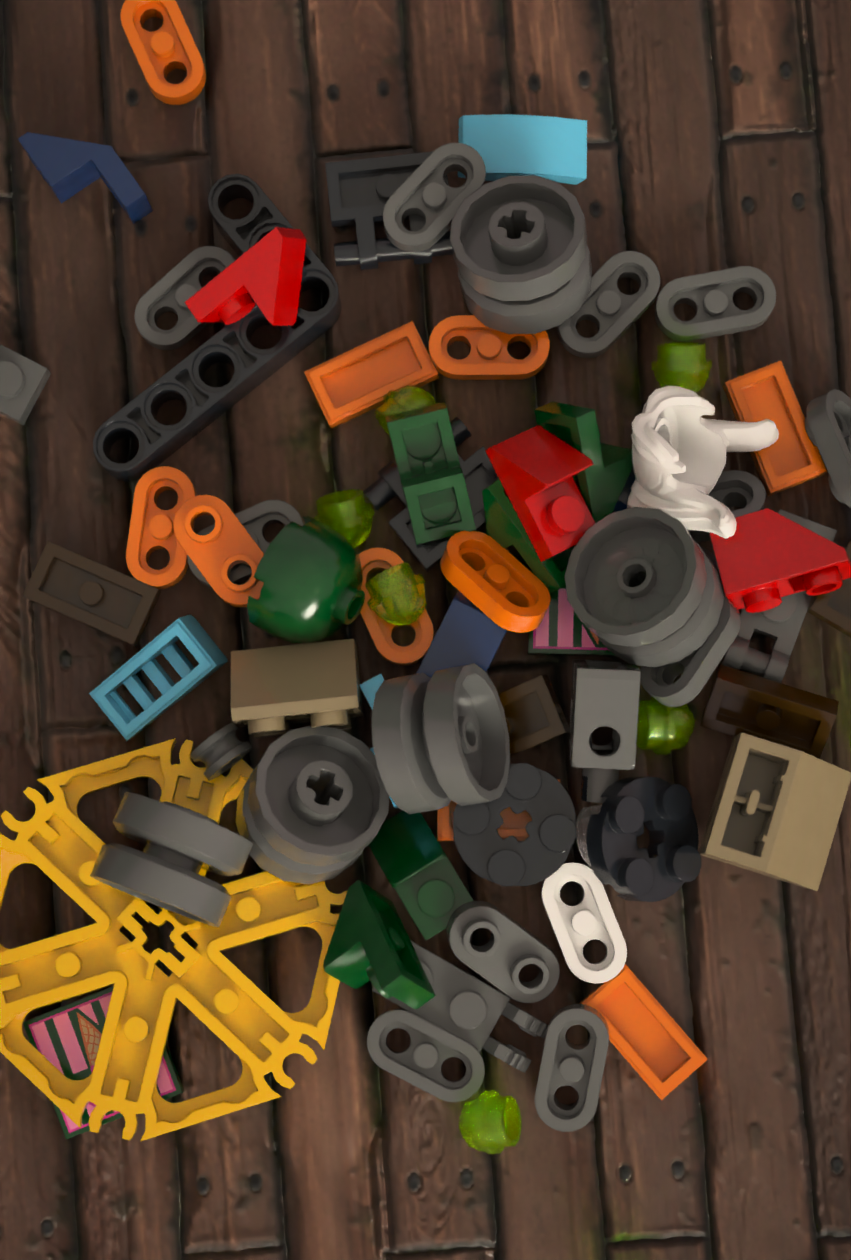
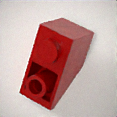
M769 508L736 517L737 525L734 536L723 538L710 533L725 595L738 610L745 608L746 612L750 613L766 611L782 603L781 597L806 591L807 595L826 594L839 589L843 585L842 580L851 578V560L845 548Z

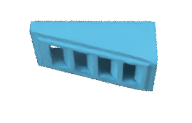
M186 615L175 620L89 694L125 740L128 741L210 677L228 660L199 622L192 615ZM179 639L199 663L195 668L175 642ZM160 654L164 655L182 678L176 684L155 659ZM141 669L161 692L162 696L157 700L137 677L136 673ZM122 684H124L144 709L138 716L134 714L116 691Z

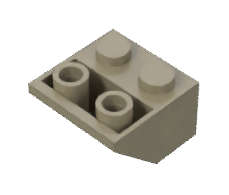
M344 639L231 651L232 721L242 729H248V734L254 735L256 739L281 737L290 730V724L311 722V728L326 726L342 730L351 729V718L364 717L362 693L359 686L361 683L357 644L355 640Z
M742 732L733 737L699 848L700 855L818 891L851 781V772L803 751Z

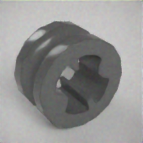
M234 722L212 734L190 754L194 762L201 761L205 764L206 771L204 775L208 781L223 774L253 749L249 741L242 742L237 738L236 734L239 728Z

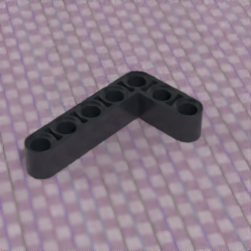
M241 174L226 175L218 179L210 190L208 201L214 223L219 233L239 257L275 227L293 228L258 184L248 176ZM244 198L254 204L252 211L242 219L234 220L223 215L225 206L234 199ZM307 244L300 295L308 289L318 288L329 294L330 297L327 304L320 310L311 312L303 310L298 306L297 319L293 326H275L282 331L281 339L276 346L270 349H259L250 343L252 334L256 329L271 324L255 303V307L246 316L235 323L226 325L105 421L95 433L93 452L98 462L112 477L124 482L137 481L147 471L156 468L337 322L342 310L338 284L333 275ZM224 362L234 367L233 378L228 384L222 387H211L204 383L205 372L211 365ZM177 399L187 404L186 414L180 422L174 425H163L157 421V413L163 403ZM122 437H132L139 440L137 455L131 461L118 464L110 460L111 447L117 440Z

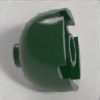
M303 516L305 522L303 526L291 521L283 527L270 543L254 575V578L264 582L260 598L257 600L251 596L248 597L247 610L249 621L258 629L291 643L318 642L331 636L343 624L349 625L357 618L365 600V593L361 590L363 577L359 555L343 535L310 516Z

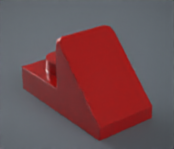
M275 227L185 301V304L197 322H223L225 325H230L252 311L256 303L271 325L293 326L296 323L306 237L300 229Z
M540 425L485 450L541 562L576 545L587 529L596 524L573 479V476L594 465L589 457Z

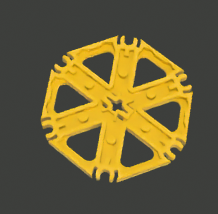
M176 738L37 779L40 784L47 787L52 793L53 801L47 803L44 796L36 789L27 787L23 793L35 804L34 816L30 820L22 822L16 820L6 810L1 814L3 823L18 835L16 840H10L0 832V910L11 872L17 866L29 863L38 866L97 923L13 949L5 948L0 944V1052L79 1128L82 1127V1115L89 1102L96 1105L89 1118L91 1132L99 1133L102 1119L107 1112L112 1110L120 1112L125 1119L122 1139L131 1140L137 1131V1114L144 1113L146 1117L145 1132L141 1138V1141L282 1097L270 1088L265 1081L264 1075L272 1072L275 1080L281 1086L291 1089L295 1083L283 1071L284 1059L289 1054L297 1053L302 1055L312 1065L318 1060L315 1052L307 1044L301 1043L299 1040L302 1034L308 1035L316 1040L323 1050L325 1049L340 984L338 979L324 971L323 964L340 913H330V906H343L347 891L339 894L332 893L327 889L325 881L310 885L288 882L264 871L222 884L231 895V900L221 925L217 928L159 907L161 912L157 914L146 904L147 901L90 877L101 848L106 844L78 816V804L86 794L137 778L147 777L159 784L162 791L160 802L164 803L166 801L188 808L211 818L218 825L225 805L230 801L238 799L241 790L254 769L241 759L232 766L226 777L220 775L208 781L204 775L206 767L199 768L192 763L190 754L194 750V742L187 739L180 748V764H171L172 751L177 742ZM200 868L198 874L206 877L208 870ZM138 913L147 923L152 922L158 927L164 925L167 921L171 923L174 929L169 937L175 944L174 948L185 959L180 962L170 952L166 953L160 948L155 949L151 954L143 948L148 941L147 935L143 932L144 927L133 916ZM123 927L136 937L132 942L120 932ZM295 928H312L321 937L322 950L308 1005L296 1013L283 1011L228 960L221 951ZM185 933L198 944L195 949L182 938ZM159 961L173 972L169 977L156 966ZM114 985L93 1072L83 1080H71L26 1039L23 1033L24 1019L34 1009ZM176 999H178L239 1056L242 1062V1074L239 1080L232 1086L182 1102L172 1103L160 1096L157 1090V1078Z

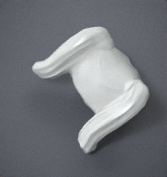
M665 386L655 389L644 404L642 413L635 416L632 422V464L636 479L631 487L627 509L632 507L660 509L679 520L688 531L710 532L723 538L734 536L737 523L733 513L727 506L708 494L713 490L725 467L726 452H752L769 447L779 438V430L776 428V424L769 419L758 422L702 418V415H714L715 407L708 400L698 396L696 392L680 386Z

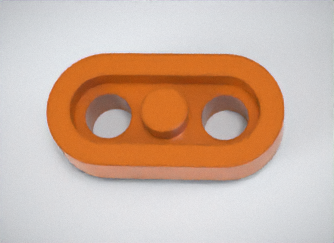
M125 0L120 14L121 24L153 95L160 101L170 105H182L194 100L204 88L206 71L201 55L176 0ZM158 17L163 20L162 26L156 31L150 32L143 29L144 23L149 18ZM182 69L187 72L184 81L172 84L166 80L167 75L172 70Z
M455 315L443 319L434 327L429 338V356L436 370L443 376L455 380L527 379L542 370L547 362L550 349L549 336L546 330L536 334H507L486 327L474 315ZM461 341L466 343L471 351L464 359H454L448 354V347L454 342ZM515 341H522L529 346L530 354L524 359H515L508 353L509 345Z
M160 466L147 471L139 479L134 491L126 549V563L135 579L157 589H166L177 584L184 577L189 566L187 553L175 537L173 522L178 508L189 498L197 496V493L188 476L177 468ZM172 490L176 492L178 501L172 509L162 510L158 508L157 498L163 491ZM158 549L168 551L170 555L168 565L160 570L152 569L149 565V557L152 552Z
M197 495L186 500L178 508L173 522L174 534L181 547L224 602L235 607H247L249 596L259 600L264 582L254 578V575L264 553L229 506L221 499L212 495ZM201 515H210L215 519V527L207 535H198L193 530L194 521ZM240 563L249 565L252 575L248 582L237 585L230 581L229 573L233 566Z
M460 531L449 539L442 555L440 566L445 578L495 624L505 630L525 633L533 631L541 624L550 605L551 597L546 585L535 574L485 533L479 531Z
M386 548L367 549L358 554L363 577L361 590L365 593L364 604L360 611L363 621L378 653L386 661L399 666H409L418 663L424 659L434 639L433 624L402 558ZM380 570L390 576V584L385 590L374 591L368 587L367 579L372 572ZM400 625H408L416 633L414 641L408 646H399L392 640L393 631Z

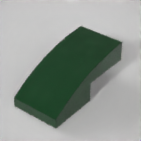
M445 402L385 416L416 544L450 537L460 531L470 532L476 530L464 474L460 466Z

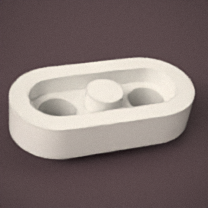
M580 863L563 864L555 873L543 881L541 888L543 906L570 971L576 977L588 983L607 982L616 977L625 965L627 947L603 884L594 874L593 870ZM570 881L578 883L583 889V899L575 906L566 905L560 897L562 886ZM597 939L605 945L606 955L601 962L593 964L584 958L583 948L588 941Z

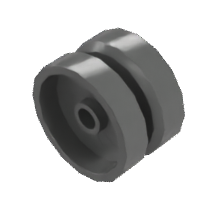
M536 175L507 176L484 184L463 200L452 218L450 243L458 268L457 275L461 292L472 315L486 327L507 334H536L560 326L580 310L591 291L592 264L590 251L587 246L585 216L577 198L558 182Z
M632 507L610 513L587 529L573 548L565 572L567 600L579 620L591 632L597 635L598 639L610 652L632 665L660 667L680 662L698 650L717 627L725 600L720 573L708 555L695 542L679 520L660 509Z
M473 663L435 671L431 678L424 673H418L383 681L375 694L372 710V743L377 769L386 792L399 809L409 814L439 810L449 806L451 801L460 806L491 802L501 797L508 782L510 768L509 733L498 692L485 670Z
M311 726L289 730L269 745L238 796L235 823L239 835L253 843L249 854L260 868L283 881L310 885L334 879L357 860L364 848L375 838L388 814L389 795L377 769L375 755L364 742L342 729L326 726L311 728Z
M125 792L112 824L120 834L145 845L143 852L117 843L103 845L90 877L161 908L207 925L220 927L231 900V895L225 887L198 873L200 868L228 877L241 874L253 843L237 833L218 825L211 818L188 808L166 801L163 803L139 794Z

